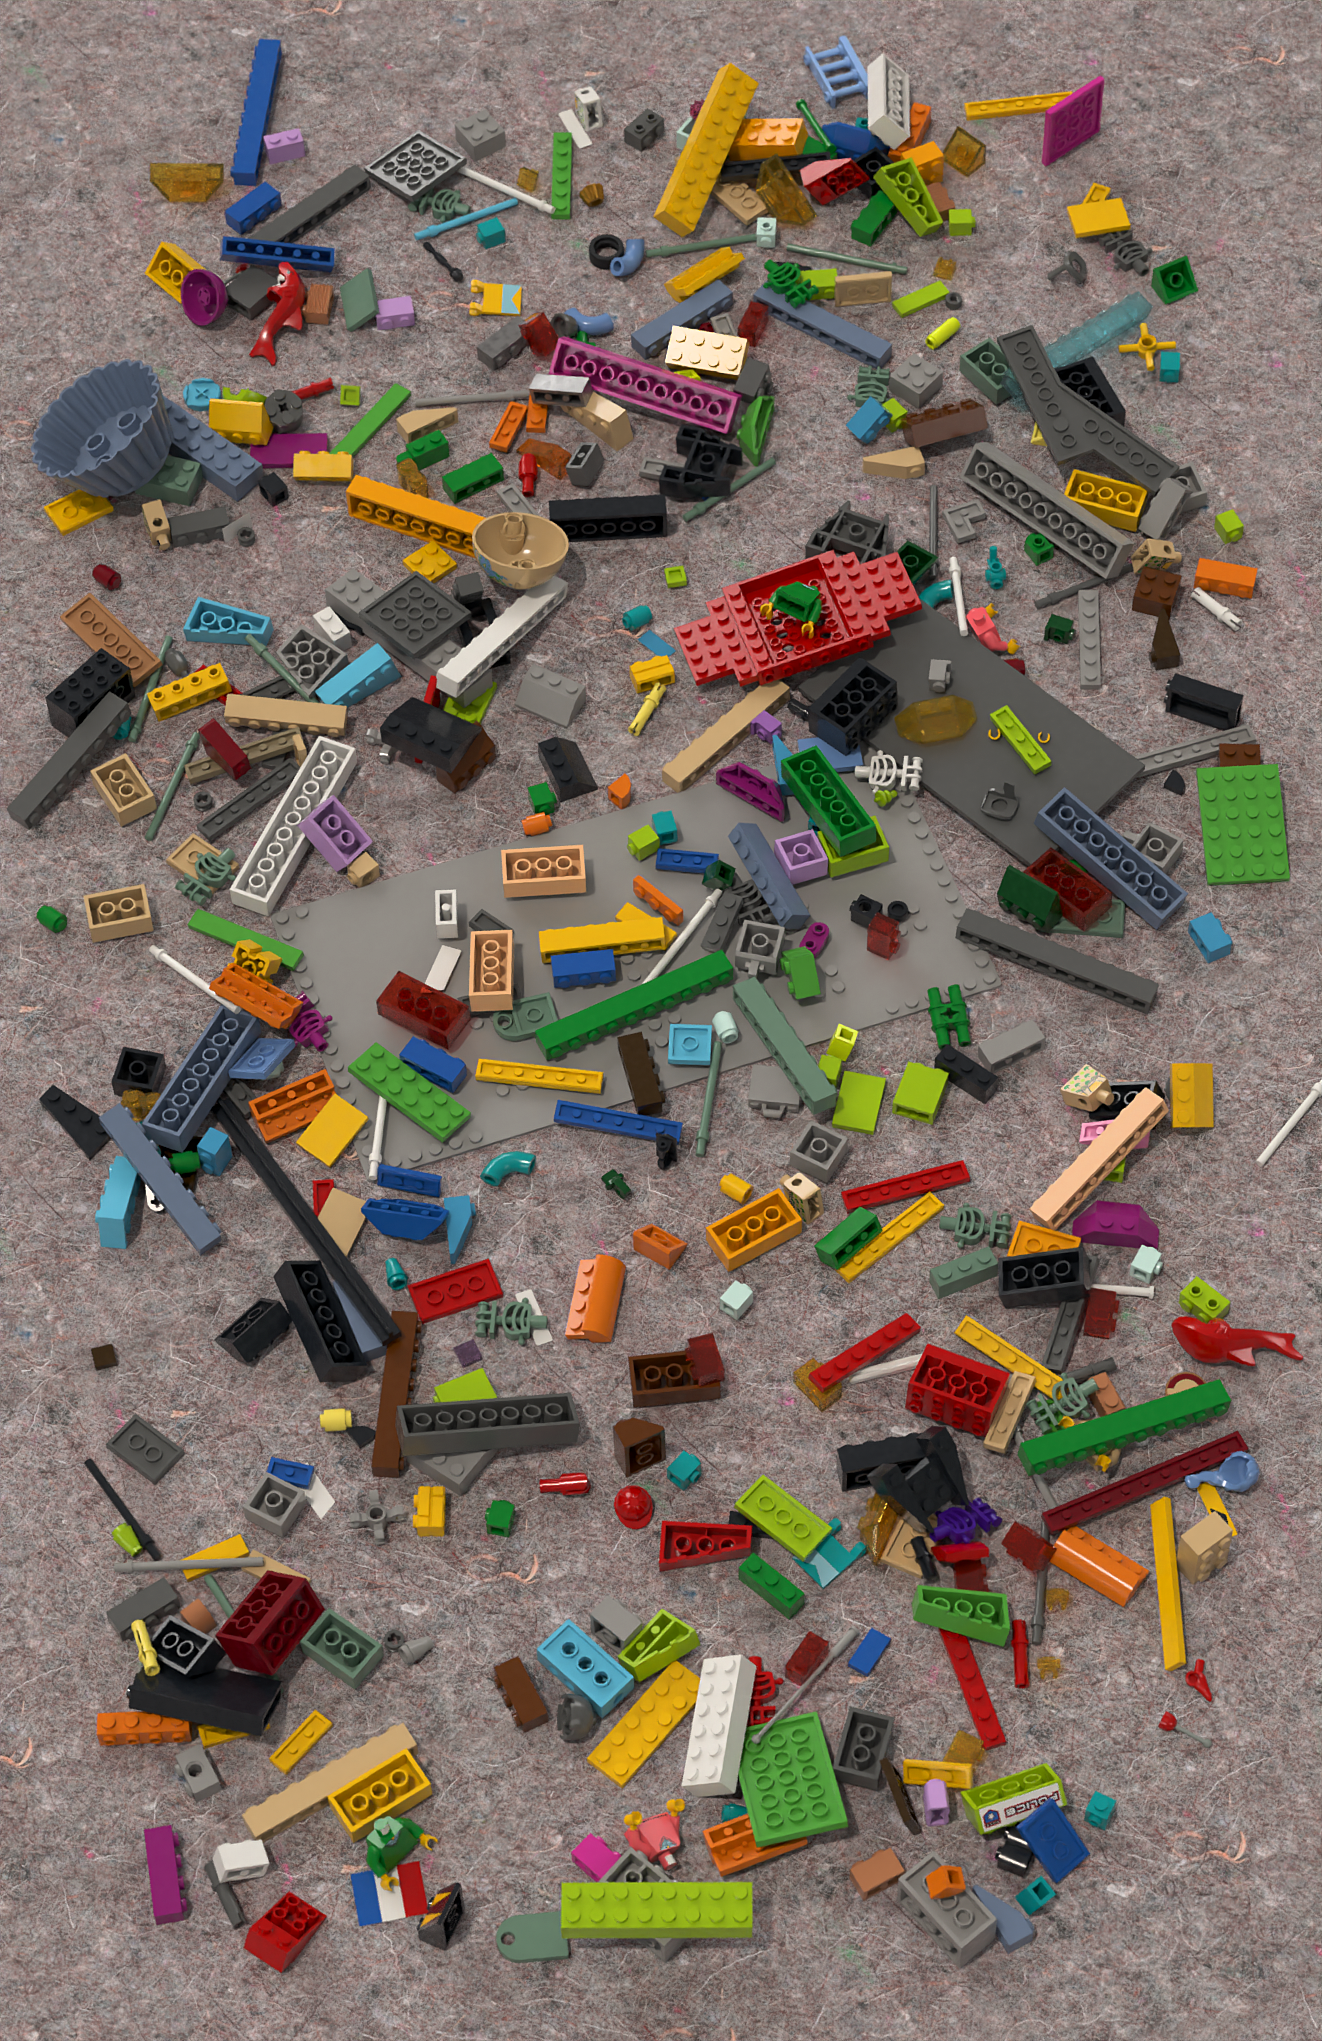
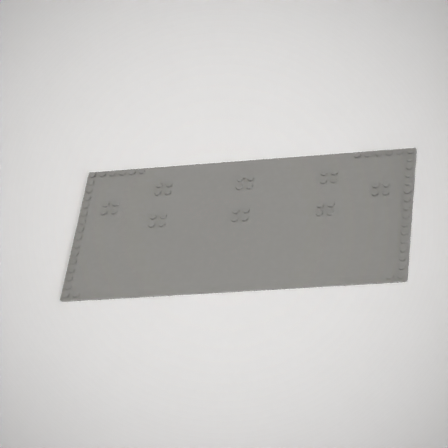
M862 740L859 745L863 766H871V758L878 756V751ZM887 763L888 768L893 769V765ZM775 764L756 769L762 775L769 779H774L778 783ZM855 770L837 772L869 817L876 816L889 846V861L830 877L827 871V875L793 884L810 917L800 929L785 928V942L782 951L799 948L800 942L813 923L821 922L828 926L829 938L818 957L814 959L821 994L796 999L792 994H789L787 982H790L789 975L785 974L784 970H781L780 962L776 975L763 972L758 974V982L764 985L769 998L772 997L774 999L776 1008L779 1012H783L786 1022L795 1029L796 1036L800 1041L804 1042L806 1048L831 1040L838 1024L856 1031H862L926 1011L930 1007L927 990L933 987L939 988L942 1004L950 1003L948 993L950 985H960L962 999L1001 987V980L987 950L955 938L957 926L967 907L914 794L909 789L908 782L907 790L902 791V778L897 777L895 786L889 790L890 792L892 790L897 791V797H892L891 802L881 807L874 802L875 795L872 793L873 789L870 787L869 778H855ZM715 781L273 913L271 921L279 942L299 949L304 953L294 971L290 970L298 994L303 990L314 1004V1007L310 1010L315 1009L319 1011L324 1018L328 1015L333 1017L332 1021L326 1022L329 1031L322 1035L328 1043V1047L321 1051L320 1054L326 1071L334 1085V1090L339 1097L369 1118L352 1140L366 1180L368 1182L377 1181V1179H369L370 1165L368 1162L373 1148L379 1095L350 1074L348 1066L375 1042L400 1059L399 1054L414 1036L419 1040L427 1041L437 1049H443L454 1058H460L466 1064L467 1076L454 1093L432 1083L471 1112V1118L443 1143L387 1101L380 1152L382 1155L381 1164L409 1170L561 1124L554 1122L558 1100L606 1109L633 1102L618 1051L617 1037L642 1032L643 1038L648 1039L650 1046L648 1055L649 1057L653 1056L655 1063L653 1072L654 1074L658 1073L660 1080L658 1089L663 1092L707 1079L710 1065L668 1064L670 1024L712 1025L711 1057L714 1042L719 1041L722 1043L717 1075L773 1058L732 999L733 985L747 980L749 971L748 969L735 967V953L742 930V925L738 923V917L723 949V952L733 966V980L725 985L714 987L707 993L698 994L691 1000L682 1001L670 1009L659 1011L652 1017L643 1018L630 1026L627 1025L615 1033L604 1035L597 1041L588 1042L576 1050L565 1052L558 1058L546 1060L536 1043L535 1036L516 1041L500 1037L493 1026L495 1011L462 1018L457 998L469 995L471 931H475L469 927V921L481 909L514 930V984L518 983L522 998L549 992L557 1020L641 985L705 904L707 896H711L714 890L702 885L704 873L656 869L657 851L639 861L627 849L628 835L647 824L652 828V814L672 810L677 827L678 841L660 845V848L719 854V860L736 868L735 872L739 875L741 881L745 882L752 879L729 840L728 835L738 823H755L774 853L775 840L808 831V821L811 816L795 795L782 796L785 813L784 821L781 822L717 785ZM583 845L586 892L504 898L501 850ZM640 875L683 909L684 921L679 926L667 921L661 912L652 909L647 901L635 895L633 879L636 876ZM456 889L458 938H437L435 890ZM861 894L883 904L882 917L873 930L851 921L850 905L854 900L857 901ZM763 896L762 903L758 907L767 904ZM719 899L717 900V905L710 909L659 976L715 953L702 949L701 943L718 907ZM902 901L907 905L908 916L905 920L895 922L888 917L887 908L891 902ZM627 902L651 917H662L663 924L677 932V937L666 950L614 955L616 981L609 983L554 988L551 962L542 963L539 931L618 922L615 920V916ZM777 920L775 922L772 921L767 923L770 925L780 926ZM442 945L461 950L444 990L421 991ZM726 1011L732 1014L739 1031L738 1038L734 1042L723 1043L719 1039L712 1023V1019L718 1012ZM502 1020L498 1024L506 1026L509 1024V1021ZM478 1059L603 1072L601 1094L479 1081L475 1079Z

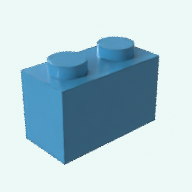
M870 396L846 426L860 440L869 444L870 441L876 438L877 433L889 423L893 415L878 400Z
M1212 912L1189 921L1188 934L1207 963L1230 955L1232 939L1229 934H1225L1220 920L1215 918Z
M210 1127L197 1145L201 1168L208 1174L213 1173L220 1176L233 1157L229 1136Z

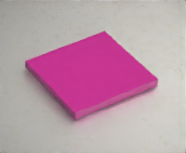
M1101 75L1046 110L1042 164L1048 166L1100 131L1104 78Z

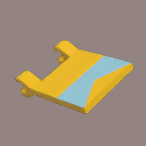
M472 280L471 292L480 293L484 291L483 305L476 302L470 303L469 314L471 316L481 314L520 316L522 286L483 283L479 280Z

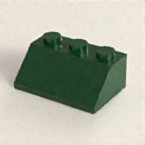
M907 541L896 551L912 585L939 560L938 556L910 541Z
M1011 865L1006 868L997 891L999 906L1004 911L1012 912L1020 920H1026L1031 923L1037 930L1041 929L1048 933L1063 917L1058 892Z

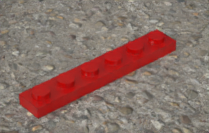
M964 1160L842 1191L841 1198L848 1214L854 1212L859 1207L868 1209L970 1182V1176Z
M905 1313L809 1373L808 1379L824 1393L918 1334L921 1326L908 1313Z
M938 1628L983 1750L988 1751L1006 1745V1739L967 1637Z

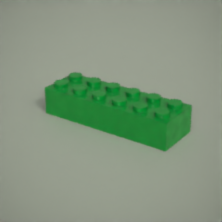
M817 745L781 760V777L840 857L876 842L875 823Z

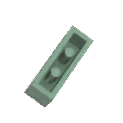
M988 1246L930 1269L929 1283L937 1298L941 1299L996 1277L998 1262Z

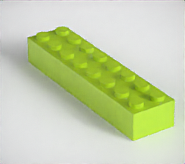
M752 1882L562 1883V1938H752Z

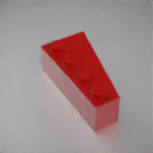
M662 1521L659 1571L750 1556L752 1526Z

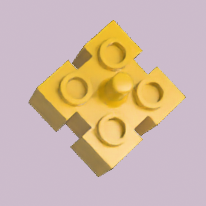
M250 939L237 941L231 955L235 958L234 963L272 984L273 980L270 979V975L277 973L282 958L270 951L261 952L263 947Z

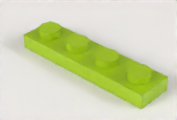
M1007 705L990 714V720L1000 730L1034 775L1052 765L1051 759Z

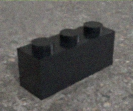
M947 1044L935 1057L934 1069L938 1068L949 1073L948 1081L983 1104H986L998 1090V1076Z

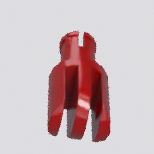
M531 453L524 454L518 465V478L522 481V495L527 498L534 496V482L538 478L536 457Z
M562 1473L559 1478L540 1479L541 1493L560 1492L563 1496L588 1493L591 1488L590 1481L585 1473Z

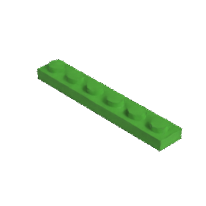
M554 132L552 206L555 207V212L551 214L552 220H570L572 132Z

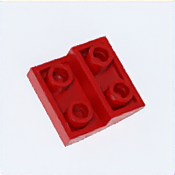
M973 1541L969 1544L958 1543L932 1546L931 1553L938 1561L957 1563L960 1560H980L981 1558L989 1557V1548L980 1541Z

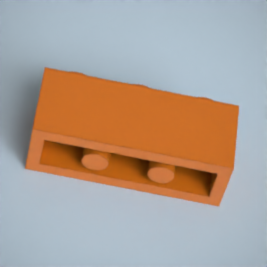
M1199 558L1194 588L1200 587L1204 591L1252 599L1258 568Z

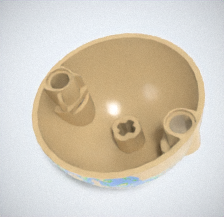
M507 512L487 517L476 525L472 534L473 552L480 568L493 581L513 589H530L550 580L564 563L569 548L568 538L558 525L541 516L528 513Z

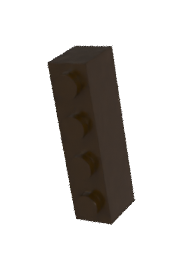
M642 1032L617 1037L618 1051L636 1113L648 1116L663 1112L662 1104L665 1103L663 1091L658 1089V1086H660L658 1073L654 1074L653 1072L655 1068L653 1056L649 1057L648 1051H650L648 1039L643 1038Z

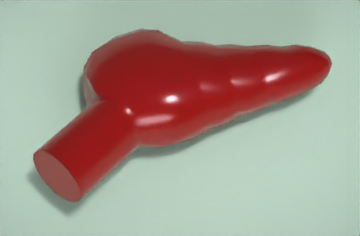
M1196 1659L1194 1671H1189L1186 1674L1185 1682L1188 1686L1195 1688L1210 1702L1212 1701V1694L1207 1678L1203 1674L1205 1661Z

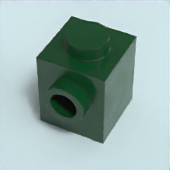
M717 860L706 867L702 885L714 891L716 889L723 891L731 886L736 868L721 860Z

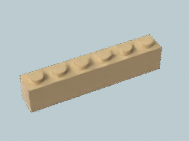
M227 694L224 713L226 724L234 727L245 725L253 729L264 727L273 731H279L280 728L290 730L299 727V730L302 732H308L312 735L328 734L331 737L345 736L348 717L347 706Z

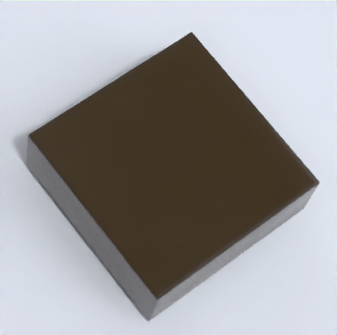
M112 1343L91 1349L96 1371L117 1366Z

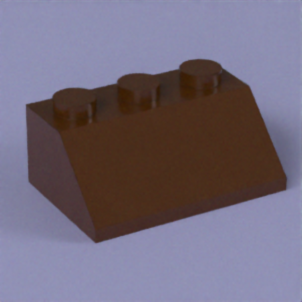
M475 721L473 724L481 727L482 731L452 773L436 767L437 781L454 794L463 789L473 777L478 776L481 770L486 765L491 764L496 757L495 745L478 721Z
M634 1417L628 1420H620L613 1426L614 1456L626 1478L666 1460L665 1429L663 1426Z

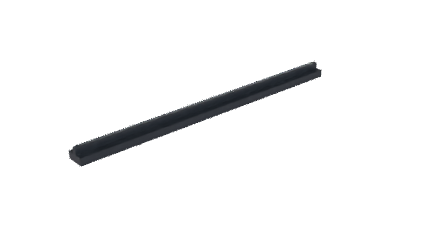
M218 1098V1104L211 1108V1113L381 1345L385 1346L401 1337L400 1329L231 1100L227 1098L223 1101L221 1098Z

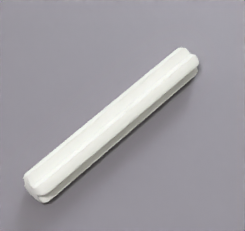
M922 1354L862 1368L848 1377L849 1382L855 1384L915 1369Z

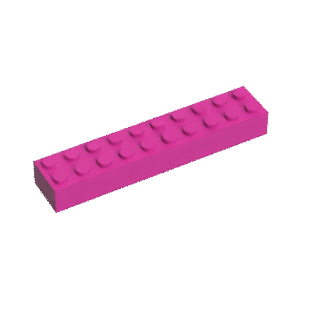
M565 336L558 339L548 374L590 378L593 390L725 434L732 432L742 398L740 394Z

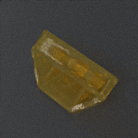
M777 153L761 164L755 192L771 216L776 218V222L804 226L818 216Z
M150 163V182L169 202H207L224 183V164Z
M948 695L913 702L895 716L894 721L898 736L920 744H926L963 736L973 723L977 721L973 702L955 695Z
M875 1492L874 1497H869L865 1507L867 1511L866 1516H861L857 1529L860 1530V1540L866 1546V1552L872 1565L877 1566L899 1514Z

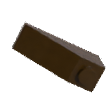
M1165 608L1160 610L1151 652L1148 653L1149 661L1151 664H1154L1156 671L1179 667L1180 652Z

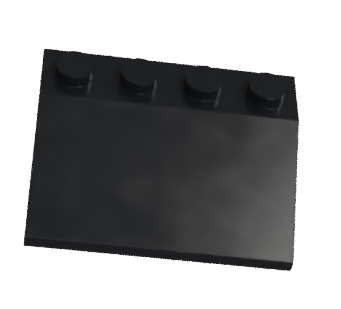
M411 697L391 712L380 727L382 743L449 773H452L482 731L481 727L415 697Z

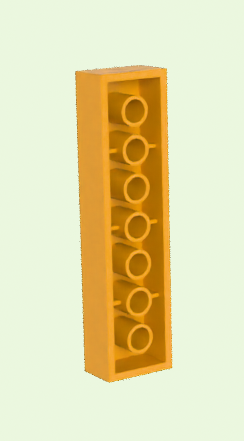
M355 475L347 488L346 498L350 517L428 543L433 540L440 547L476 558L473 552L472 534L476 525L486 519L485 517L359 475Z

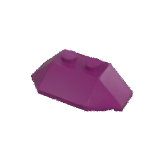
M741 762L716 771L717 785L777 820L784 821L785 808L780 785L774 779L767 778L758 770L752 769Z
M1097 1200L1073 1221L1072 1236L1081 1238V1243L1139 1249L1144 1245L1158 1250L1159 1229L1139 1204Z

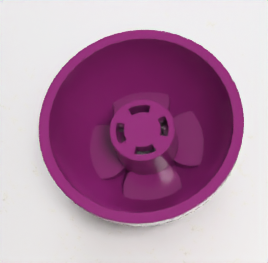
M205 269L190 271L185 276L181 287V302L184 312L197 325H208L219 319L224 313L228 302L227 289L221 278Z

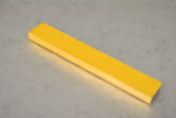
M1072 91L964 103V110L967 121L1042 113L1071 95Z
M478 1059L475 1079L479 1081L601 1094L604 1077L603 1072L488 1059Z
M928 1192L883 1227V1231L838 1270H834L848 1283L852 1282L944 1209V1204L931 1192Z
M967 1315L954 1332L958 1337L1012 1373L1017 1371L1035 1376L1036 1383L1034 1387L1053 1399L1052 1388L1056 1383L1063 1381L1062 1378ZM1061 1390L1058 1394V1400L1062 1399L1063 1397L1061 1394Z

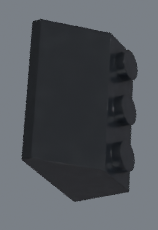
M554 737L538 743L539 759L560 802L598 790V786L576 742Z
M261 1297L214 1340L237 1361L250 1363L258 1357V1353L263 1348L265 1349L273 1344L274 1338L286 1332L293 1321L280 1301Z
M169 1615L150 1639L152 1648L157 1653L156 1660L187 1677L212 1672L227 1654L214 1638L172 1615Z

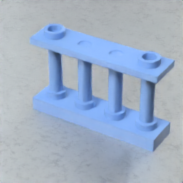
M846 35L839 37V45L830 50L813 54L809 46L805 47L804 63L806 66H809L823 92L825 102L829 103L832 109L836 108V98L855 92L863 93L865 99H868V75ZM835 55L843 57L841 61L824 66H819L817 62L818 60ZM843 67L850 70L848 73L828 79L824 75L826 72ZM851 79L857 82L856 85L833 91L830 86Z

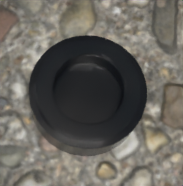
M893 901L888 905L887 915L892 921L901 922L908 916V907L902 901Z

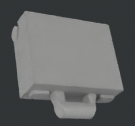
M753 1064L748 1107L762 1109L763 1117L781 1119L784 1111L799 1113L801 1097L782 1069L777 1066Z

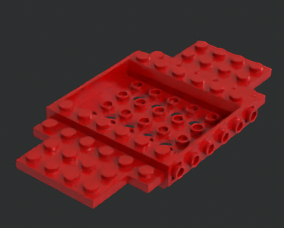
M831 550L723 587L722 597L705 602L710 616L675 627L674 632L696 686L731 674H735L740 687L758 681L760 685H764L874 647L873 641L891 635L886 621L921 610L922 604L898 552L860 564L855 552L836 557L834 551ZM800 582L809 587L816 586L818 588L820 600L822 601V612L818 621L824 620L826 622L821 626L813 625L814 636L809 639L810 631H806L804 636H802V626L807 624L808 621L803 622L778 609L773 612L774 615L769 620L766 617V613L762 616L761 606L769 604L768 600L778 587ZM774 620H782L780 625L775 626L772 624ZM782 633L788 634V636L783 639L777 637L779 634ZM824 633L831 634L828 639L821 638V635ZM786 646L794 647L790 652L783 650Z

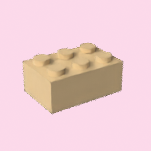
M126 753L90 770L94 787L121 827L157 809L154 794Z
M144 884L84 896L93 943L154 931Z
M1216 1511L1180 1536L1176 1558L1177 1568L1192 1585L1198 1581H1204L1209 1577L1212 1570L1222 1568L1228 1561L1227 1557L1230 1551L1229 1547L1232 1541L1233 1530Z

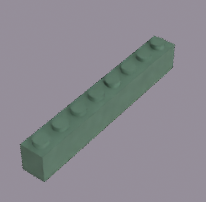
M755 977L733 985L732 999L811 1113L815 1115L836 1106V1096L838 1093L833 1084L830 1085L825 1072L817 1066L814 1056L809 1055L804 1042L800 1041L796 1036L795 1029L788 1025L783 1012H779L776 1008L774 999L772 997L769 998L764 985L759 983Z

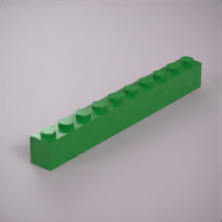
M721 949L535 1030L536 1043L546 1060L558 1058L565 1052L576 1050L588 1042L597 1041L604 1035L615 1033L627 1025H633L643 1018L652 1017L659 1011L670 1009L682 1001L691 1000L698 994L707 993L714 987L729 983L733 980V966Z
M1218 1379L1020 1443L1017 1455L1028 1476L1034 1474L1041 1475L1049 1469L1062 1468L1074 1461L1081 1462L1090 1456L1101 1455L1114 1448L1121 1449L1133 1442H1143L1148 1437L1154 1435L1161 1436L1173 1429L1180 1430L1188 1424L1201 1423L1213 1416H1223L1228 1412L1231 1399L1221 1380Z

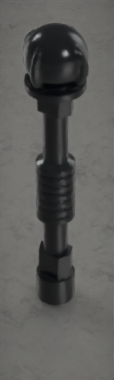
M428 241L423 244V247L432 253L442 266L448 269L449 275L455 282L463 279L461 269L452 267L447 262V259L439 252L437 253Z

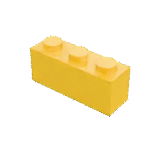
M299 451V454H294L293 477L298 481H352L353 457L348 452L343 451L337 452V454H330L327 451H319L318 454H310L309 451Z

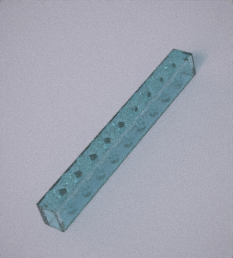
M1139 291L1132 295L1128 294L1121 302L1113 303L1108 310L1100 311L1095 318L1087 319L1082 326L1074 327L1069 334L1061 335L1056 342L1048 343L1044 349L1054 369L1077 362L1148 317L1153 306ZM1009 367L1003 373L1004 377L1000 384L1014 399H1017L1023 394Z

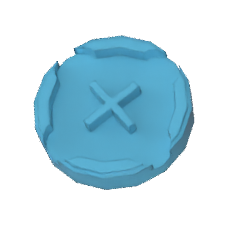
M195 379L184 388V403L194 411L209 410L210 398L221 399L220 387L211 379Z

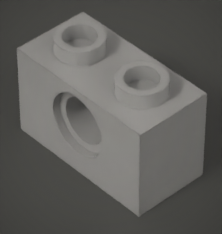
M200 1744L175 1755L177 1762L174 1765L175 1771L179 1778L184 1777L186 1781L183 1784L185 1791L189 1797H194L196 1803L222 1791L219 1780ZM193 1772H201V1774L197 1777L191 1776Z

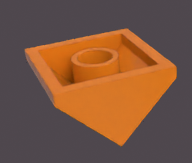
M653 1224L637 1229L633 1233V1250L669 1270L687 1247L686 1242Z

